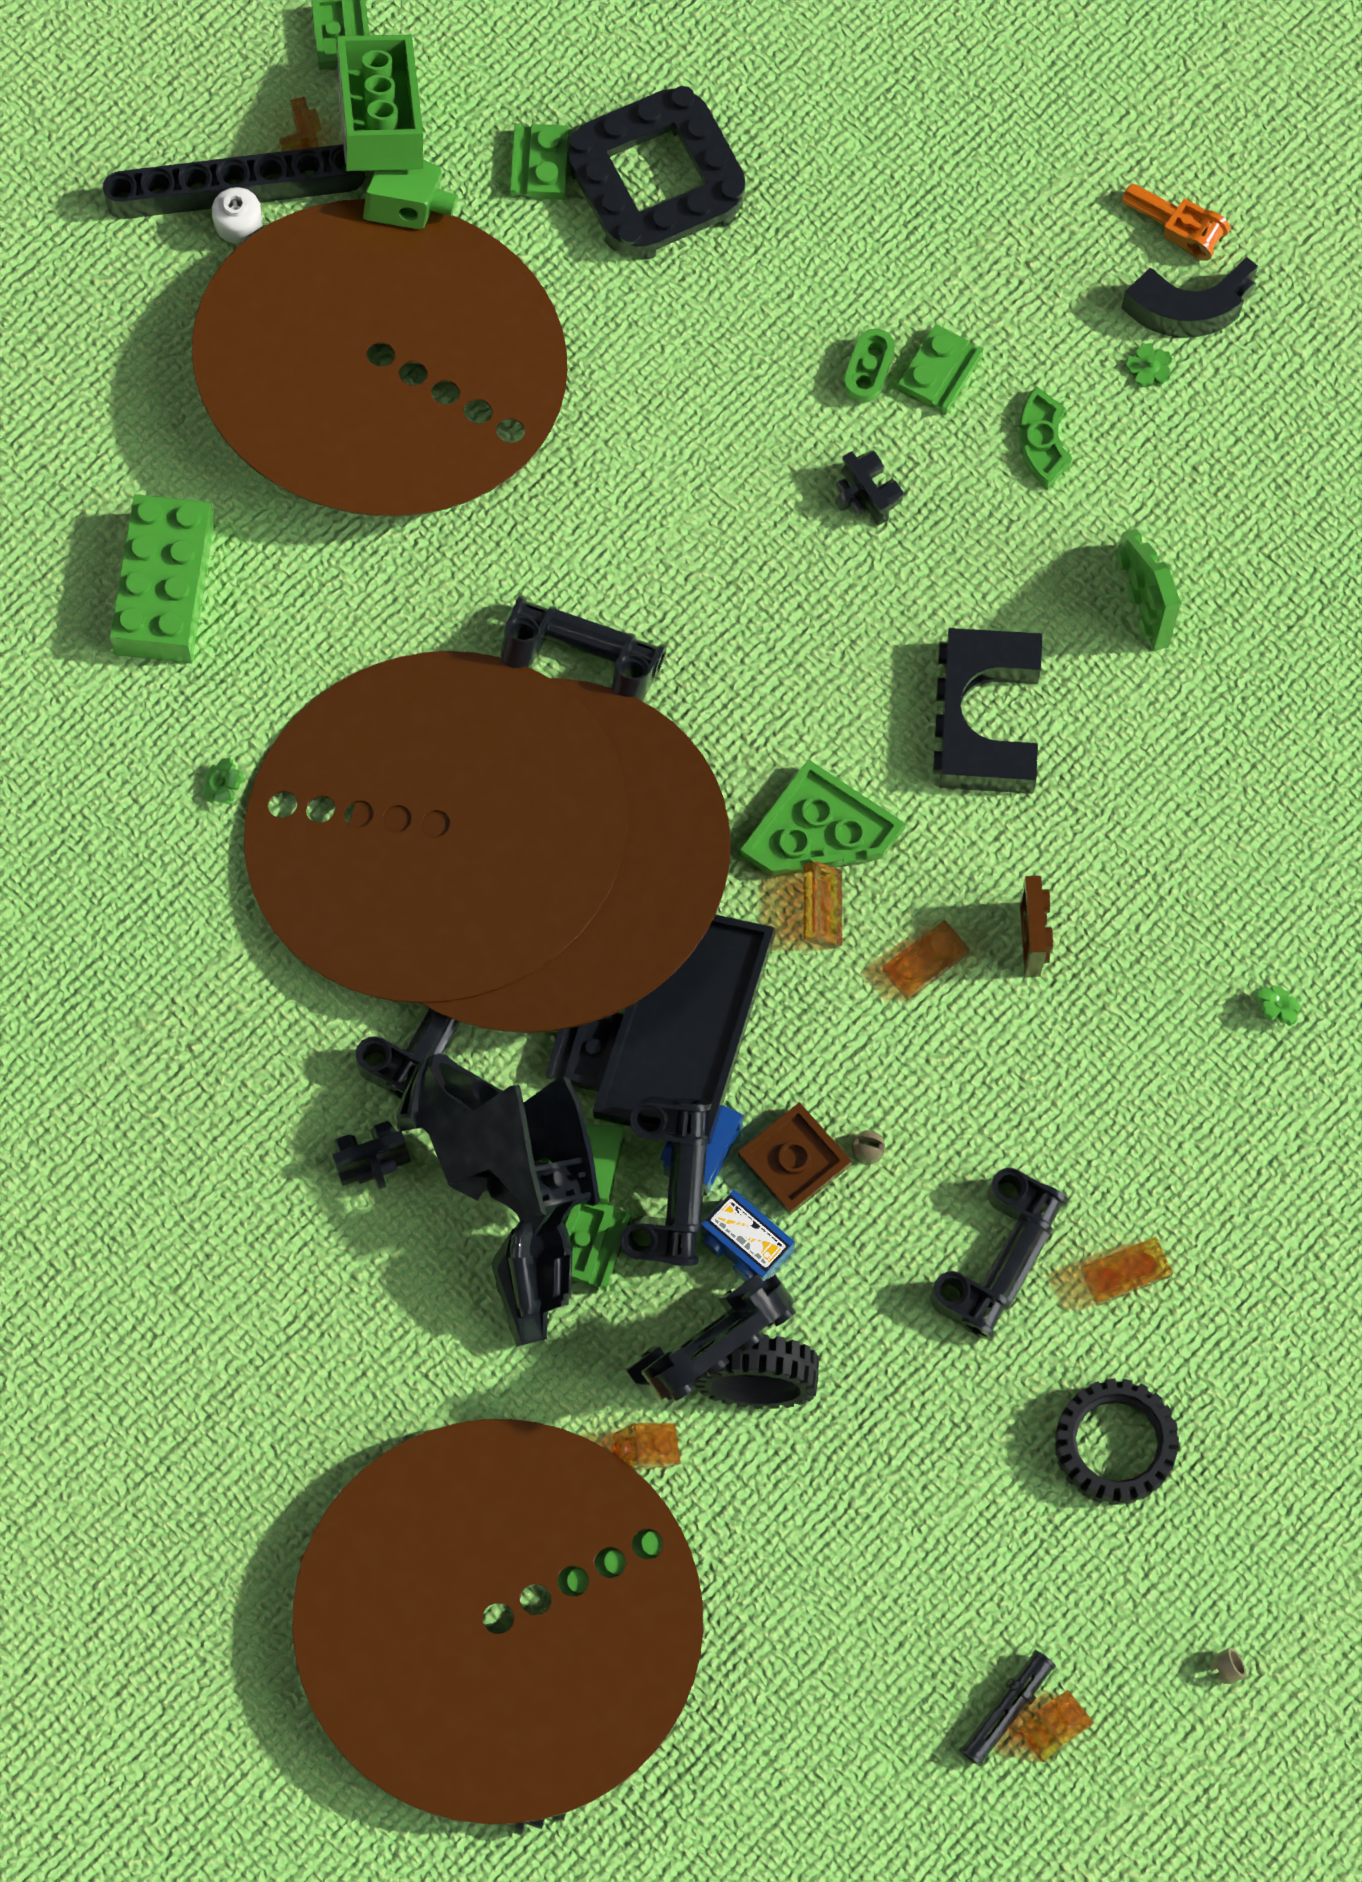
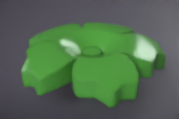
M1142 343L1141 347L1136 350V357L1128 356L1126 367L1131 375H1137L1135 383L1141 387L1153 386L1154 381L1163 385L1170 379V368L1167 366L1172 363L1173 358L1170 356L1169 351L1158 349L1154 354V348L1151 343Z
M222 758L218 765L213 764L206 770L203 779L208 783L204 784L203 790L204 798L208 802L213 803L216 800L219 803L229 805L235 799L232 789L237 790L244 781L243 772L235 770L236 765L233 764V759Z
M1272 985L1270 988L1265 987L1255 993V1000L1262 1003L1260 1009L1263 1011V1017L1273 1021L1278 1016L1279 1021L1286 1023L1288 1026L1296 1023L1298 1020L1297 1014L1301 1006L1295 997L1289 996L1288 991L1279 986Z

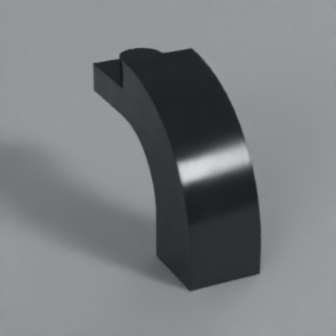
M1246 257L1221 282L1212 288L1202 291H1187L1177 288L1150 267L1125 291L1121 309L1139 324L1163 335L1181 338L1209 335L1226 328L1240 317L1244 299L1256 287L1257 283L1254 280L1258 265Z

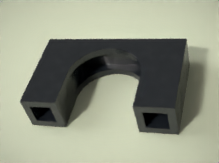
M949 628L947 641H939L938 665H945V678L938 677L936 701H943V714H936L934 737L942 738L941 751L934 750L933 774H940L939 788L1034 793L1037 779L1038 743L997 741L979 735L965 721L961 710V703L971 690L989 682L1038 684L1041 672L1042 633Z

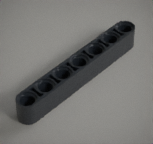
M344 144L117 171L106 177L103 182V192L110 214L118 219H130L212 209L215 198L222 191L235 187L248 189L257 197L259 203L351 192L362 186L365 172L340 170L346 164ZM306 170L317 171L313 175L302 174ZM271 174L279 175L274 180L265 179L266 176ZM232 179H240V180H242V181H241L240 183H238V184H228V183H227L228 181H230V180H232ZM196 183L204 184V186L199 189L189 188L191 185ZM157 188L167 189L163 193H152ZM121 192L129 193V195H127L124 198L114 197L115 195Z

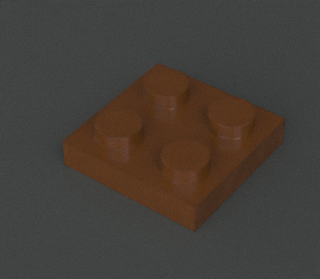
M1025 876L1019 901L1024 978L1040 977L1043 965L1050 962V951H1053L1052 927H1045L1047 925V913H1050L1049 889H1042L1041 876Z
M800 1102L738 1151V1157L790 1216L852 1165L851 1159Z

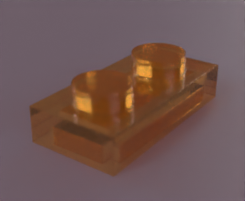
M817 861L804 864L803 940L829 949L842 946V870Z
M943 920L886 963L882 971L908 1001L969 955L970 948L948 922Z
M1157 1236L1081 1267L1082 1275L1096 1306L1168 1279L1173 1274Z

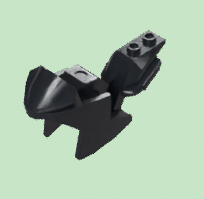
M438 1053L428 1056L417 1065L402 1096L396 1116L397 1129L399 1131L424 1129L429 1134L447 1183L451 1188L477 1201L492 1198L506 1205L517 1214L520 1221L511 1230L494 1256L492 1270L516 1347L547 1339L548 1311L569 1305V1299H571L573 1246L570 1245V1236L563 1221L574 1206L582 1203L595 1206L600 1200L593 1152L579 1099L568 1077H558L523 1102L519 1085H511L505 1090H501L461 1067L445 1054ZM548 1158L551 1163L539 1162V1161H542V1160Z

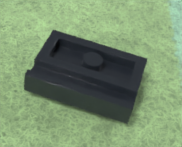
M615 1013L585 1025L558 1030L546 1072V1079L552 1080L558 1077H568L573 1086L599 1092L623 1014Z

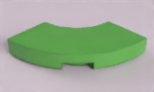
M1035 386L1022 409L1018 432L1019 445L1027 468L1034 478L1048 490L1072 461L1071 455L1062 447L1058 435L1059 423L1065 414L1066 408Z

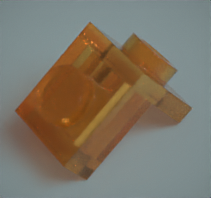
M305 96L290 100L292 117L297 133L280 138V150L289 151L319 147L316 132L321 131V125L316 109H308Z
M632 1423L613 1434L612 1453L618 1456L620 1461L623 1460L633 1469L674 1467L681 1463L675 1423Z
M1067 1690L1036 1711L1018 1728V1732L1039 1760L1045 1762L1059 1749L1089 1729L1094 1722L1070 1691Z

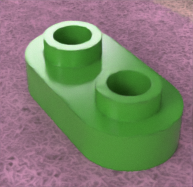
M869 329L863 332L857 340L844 381L845 391L854 401L861 403L873 401L882 391L895 350L892 336L882 329ZM871 349H878L881 351V354L873 356L869 351ZM859 382H867L870 386L866 389H861L857 384Z

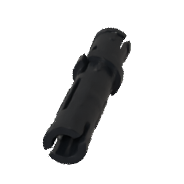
M1034 1650L1033 1655L1016 1677L1007 1680L1005 1683L1007 1689L983 1718L965 1745L959 1749L974 1764L978 1766L983 1764L985 1758L1007 1732L1026 1704L1032 1705L1036 1699L1035 1692L1049 1673L1055 1669L1056 1665L1041 1652ZM1031 1677V1680L1027 1683V1685L1024 1687V1689L1020 1692V1690L1023 1688L1024 1684H1025V1683L1027 1682V1680ZM1019 1693V1695L1017 1696V1698L1015 1699V1701H1014V1702L1012 1703V1705H1011V1701H1012V1700L1015 1698V1696ZM1005 1712V1714L994 1727V1729L991 1731V1733L987 1736L986 1739H984V1737L987 1735V1733L990 1731V1729L993 1727V1725L996 1723V1721L999 1719L1002 1713Z

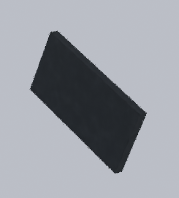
M715 915L705 936L681 967L657 989L625 1009L592 1111L594 1118L630 1126L632 1111L647 1097L702 1099L711 1102V1110L706 1111L705 1135L708 1136V1144H711L776 935L775 927ZM650 1108L642 1110L641 1116L645 1124L651 1127L660 1125L661 1120L658 1112Z

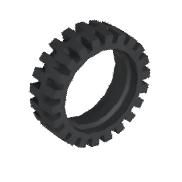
M762 1334L763 1338L749 1349L742 1351L738 1347L726 1357L730 1362L721 1370L711 1376L704 1372L696 1378V1389L703 1396H709L711 1400H722V1403L727 1405L737 1403V1407L746 1408L748 1405H754L755 1409H763V1406H768L770 1409H779L780 1405L786 1408L794 1407V1404L802 1405L806 1401L813 1400L817 1394L819 1356L815 1350H810V1346L806 1344L800 1345L799 1341L790 1340L786 1342L784 1337L776 1336L774 1339H771L769 1335ZM706 1340L703 1342V1344H700L698 1350L711 1340Z
M1116 1378L1106 1379L1103 1383L1097 1381L1090 1384L1088 1388H1083L1069 1401L1057 1425L1055 1452L1058 1456V1464L1061 1471L1065 1472L1067 1481L1078 1488V1492L1084 1496L1088 1494L1093 1497L1094 1501L1100 1503L1107 1501L1109 1505H1119L1121 1502L1130 1504L1140 1498H1146L1163 1484L1169 1476L1177 1457L1179 1447L1178 1427L1176 1420L1172 1418L1171 1409L1168 1404L1165 1406L1162 1403V1397L1156 1392L1152 1394L1148 1391L1149 1387L1141 1383L1139 1386L1132 1384L1133 1380L1123 1379L1121 1382L1116 1381ZM1120 1403L1133 1406L1147 1417L1155 1430L1157 1441L1155 1458L1146 1471L1133 1479L1114 1481L1102 1478L1087 1468L1078 1453L1076 1436L1079 1424L1088 1412L1100 1405Z

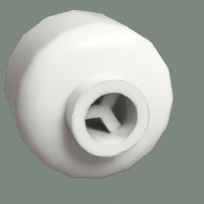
M240 187L228 188L215 198L212 206L214 227L218 235L225 241L242 244L261 229L263 224L261 206L257 197L248 189Z

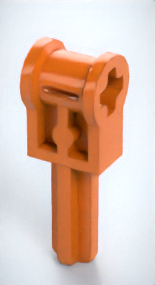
M1136 184L1128 186L1122 197V202L1125 205L1164 225L1163 238L1184 248L1189 254L1203 261L1211 259L1214 254V246L1221 237L1227 236L1231 229L1230 224L1223 216L1212 210H1206L1185 198L1177 207Z

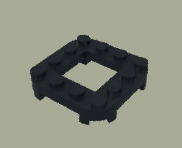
M679 86L656 92L585 123L577 131L573 132L570 137L569 167L572 179H576L605 233V241L613 251L619 250L625 254L641 256V260L656 257V250L719 222L722 223L723 227L729 225L735 220V215L743 205L745 197V176L707 104L694 94L690 87ZM672 131L674 136L678 135L704 185L639 212L610 157Z
M774 1273L763 1281L758 1274L753 1275L733 1292L730 1289L721 1295L718 1300L727 1312L680 1347H673L667 1353H664L660 1346H652L640 1355L642 1359L628 1367L626 1371L644 1397L660 1400L664 1398L671 1400L674 1398L675 1401H678L696 1387L693 1380L704 1372L711 1376L730 1362L726 1356L740 1347L742 1351H745L763 1338L760 1331L766 1326L774 1324L777 1327L790 1319L796 1313L792 1306L795 1301L778 1276ZM706 1340H711L698 1350L700 1344H703V1342Z

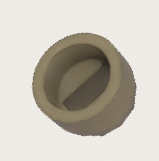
M864 1130L856 1135L852 1145V1152L856 1160L869 1165L878 1162L882 1158L885 1143L879 1133L873 1130ZM864 1140L879 1144V1148L859 1144V1141Z
M1229 1647L1213 1657L1210 1669L1211 1671L1218 1669L1220 1673L1215 1678L1216 1681L1223 1684H1232L1246 1677L1244 1663L1234 1648Z

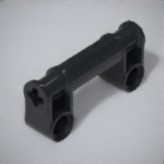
M520 595L505 625L500 656L502 661L512 668L529 667L534 663L544 641L548 639L615 662L611 688L623 697L633 696L643 701L654 678L660 672L666 655L667 645L661 643L659 646L638 640L636 639V634L618 631L560 611L554 606L549 608L528 602L525 596Z
M429 1009L406 1050L377 1036L368 1037L362 1040L356 1049L358 1071L364 1079L384 1088L402 1100V1096L417 1065L428 1056L438 1053L443 1054L461 1022ZM377 1052L385 1056V1060L378 1066H370L364 1062L366 1056L371 1053Z
M652 1096L643 1099L632 1111L630 1126L636 1135L644 1139L672 1141L666 1218L639 1216L630 1222L620 1239L624 1253L630 1258L659 1261L678 1266L698 1264L699 1257L695 1255L697 1231L701 1230L708 1136L705 1135L706 1111L711 1110V1102L694 1098L675 1099ZM650 1108L658 1112L661 1120L660 1125L651 1127L645 1124L641 1116L642 1110ZM635 1229L645 1230L651 1237V1244L640 1246L635 1243L632 1238V1231Z
M1004 1168L998 1171L988 1190L990 1204L996 1210L1017 1220L982 1285L961 1273L948 1271L937 1278L930 1294L931 1304L938 1313L959 1323L974 1335L990 1341L995 1336L993 1330L1002 1313L1008 1311L1012 1306L1047 1239L1053 1232L1051 1225L1061 1207L1065 1208L1069 1203V1199L1059 1190L1040 1183L1015 1168ZM1003 1182L1013 1184L1018 1191V1196L1014 1198L1004 1197L1000 1194L998 1185ZM1046 1204L1048 1206L1043 1215H1040V1211ZM945 1285L954 1286L960 1292V1300L955 1302L946 1301L940 1294V1288ZM990 1308L987 1317L982 1319L985 1310Z

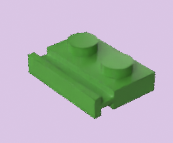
M311 0L319 70L337 68V36L370 35L366 0Z
M515 123L510 187L511 198H516V195H525L528 198L565 200L569 126L532 124L529 127L520 126V123Z
M935 323L898 383V390L929 407L934 406L940 409L941 413L947 415L983 356L984 348L980 346L977 348L969 344V341Z
M600 1202L595 1206L582 1203L572 1208L565 1226L570 1236V1245L573 1246V1281L588 1286H596L603 1291H607L621 1250V1235L630 1224L632 1212L618 1210L614 1206Z

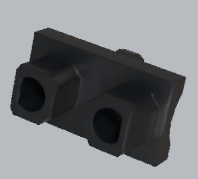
M874 450L858 457L855 456L853 451L842 456L845 465L841 469V473L845 478L836 483L837 488L841 492L835 500L838 509L843 511L852 508L856 515L862 514L867 509L878 526L888 521L889 511L903 501L904 493L893 478L879 487L874 483L872 478L884 472L882 460Z
M389 1121L374 1125L370 1129L373 1138L371 1141L358 1145L355 1135L350 1134L335 1139L336 1153L332 1154L342 1186L355 1181H359L362 1184L375 1179L378 1189L387 1187L384 1175L398 1171V1166L411 1162L402 1131H396Z

